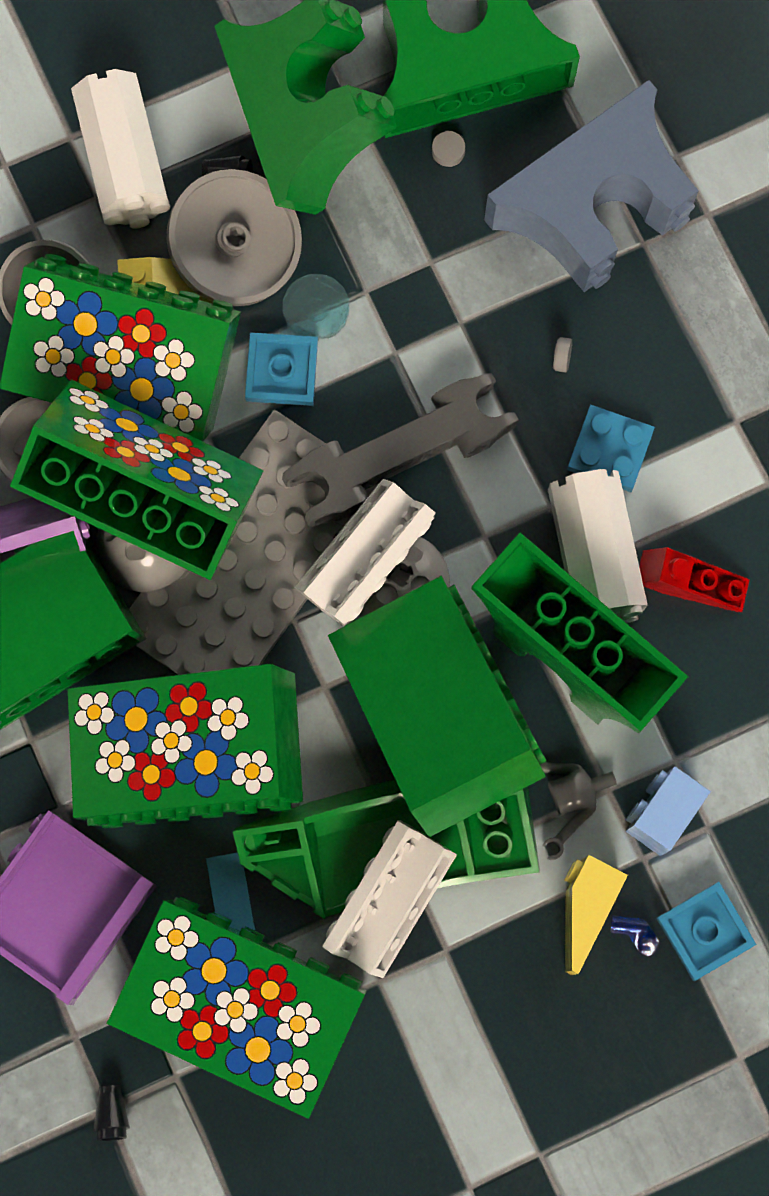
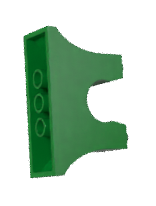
M304 0L285 14L258 25L243 26L223 19L214 26L275 205L313 215L326 209L327 199L332 186L346 165L363 149L397 128L393 116L394 108L387 97L351 85L330 90L326 94V79L332 65L340 57L350 54L365 38L361 27L362 18L359 12L353 6L336 0Z
M383 0V26L396 67L394 78L384 97H387L393 105V116L397 125L396 129L384 137L396 136L574 87L580 59L575 44L559 38L547 29L534 14L527 0H477V19L480 25L464 33H451L439 28L429 16L426 0Z
M521 533L513 539L471 587L493 618L494 630L492 634L516 655L525 656L529 653L552 669L572 691L569 694L571 702L597 725L603 719H612L640 733L689 677Z

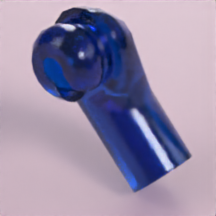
M612 915L610 933L629 935L639 953L644 956H651L656 952L658 938L644 919Z

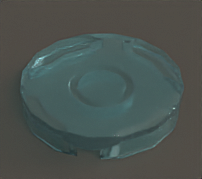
M308 274L296 279L287 288L283 298V316L288 328L296 335L318 337V341L319 339H329L336 336L347 322L349 317V298L344 287L334 278L324 274Z

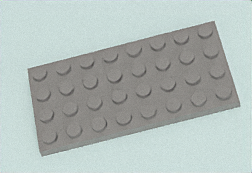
M275 409L239 457V459L264 470L213 577L211 580H208L186 570L175 582L162 589L141 592L129 609L147 638L136 645L137 648L176 675L257 666L263 663L307 601V598L294 587L333 541L334 534L341 530L354 515L352 514L339 521L308 527L304 520L306 517L305 513L313 506L325 500L324 490L313 482H304L294 487H286L282 480L283 472L304 458L311 450L326 443ZM378 484L365 490L368 496L374 491Z

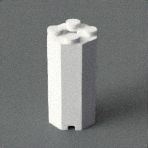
M118 69L106 71L107 77L98 79L97 74L87 75L73 86L71 90L104 224H130V227L135 229L145 227L150 223L149 219L167 212L170 209V204L137 75L133 72Z
M605 469L572 474L565 477L566 484L560 487L558 480L550 483L548 493L564 570L624 622L630 623L638 620V615L642 614L648 605L619 471L612 470L610 476L607 475V470Z

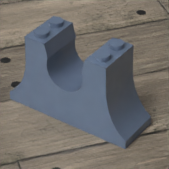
M650 80L646 81L489 193L484 218L488 226L492 230L517 233L542 246L559 261L583 292L592 286L597 289L610 279L611 269L615 265L614 260L618 251L609 229L595 215L594 209L599 205L610 201H621L630 204L639 211L644 222L661 235H664L671 229L676 232L685 226L690 220L689 214L695 207L694 202L699 190L670 156L660 137L654 113L656 87Z

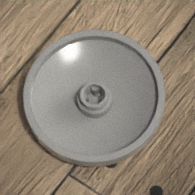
M228 169L215 171L198 178L180 195L169 216L167 247L172 264L189 288L212 302L213 300H221L231 303L233 306H246L269 298L290 279L301 254L302 234L295 210L276 206L267 179L252 172Z

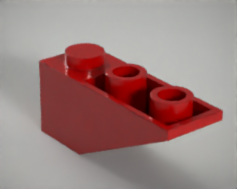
M668 547L643 550L639 568L644 587L662 594L739 613L743 612L750 579Z

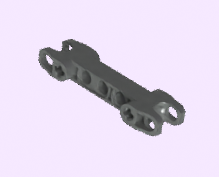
M492 373L461 379L442 388L431 397L436 410L347 453L343 452L338 441H331L311 450L304 458L283 472L282 480L286 487H294L304 482H313L319 485L325 492V500L313 506L305 513L306 517L304 520L308 527L339 521L355 514L369 497L365 490L380 483L382 479L386 480L456 445L464 458L474 456L490 448L498 439L514 429L519 421L514 412H508L497 417H489L483 414L477 407L476 400L489 393L496 383Z

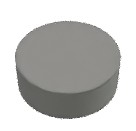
M445 131L438 134L432 144L434 160L445 167L459 164L465 155V142L463 138L453 131Z
M560 337L557 340L553 369L555 371L567 373L571 357L572 339Z

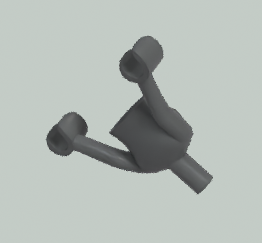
M549 762L541 764L544 773L565 775L560 779L548 782L549 790L559 816L581 810L569 820L555 838H549L543 843L542 846L554 843L558 847V854L548 857V860H556L563 854V844L596 811V792L617 785L613 772L591 779L578 764Z

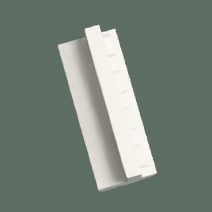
M382 479L294 588L343 627L348 625L350 621L354 620L361 613L364 604L371 595L383 586L386 577L393 568L405 559L414 542L426 533L431 526L435 512L426 504L413 500L394 482Z
M401 820L397 821L395 826L391 827L384 835L383 846L377 856L366 865L362 881L357 889H354L348 895L344 911L339 919L333 922L327 930V939L322 946L333 955L346 958L367 973L384 978L457 856L453 851Z

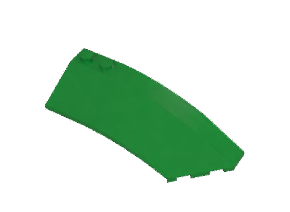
M396 780L311 801L294 807L291 810H285L233 829L240 864L252 872L256 870L272 881L271 885L294 900L298 898L314 908L313 912L323 919L344 911L348 895L359 886L364 877L366 865L377 856L383 846L384 835L391 827L395 826L397 821L401 820L425 835L427 834L410 812ZM528 786L430 837L457 854L437 888L540 873Z

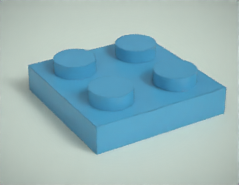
M250 333L245 390L246 402L314 406L318 337Z
M590 404L567 470L581 473L605 469L608 476L611 475L612 470L619 471L622 489L632 492L655 427Z
M720 882L713 884L656 918L693 981L698 980L757 945Z

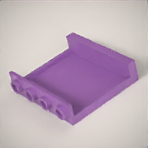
M33 497L0 506V553L70 531H74L80 551L86 550L85 538L90 537V525Z
M48 810L45 816L39 814L28 830L32 834L24 845L19 843L12 850L7 859L10 864L4 873L0 874V955L54 992L61 1001L67 1005H74L157 886Z

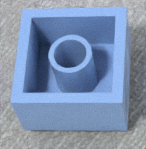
M675 766L667 773L662 770L654 777L646 789V792L650 794L647 801L642 799L637 803L626 818L630 825L625 832L659 856L671 851L711 792Z

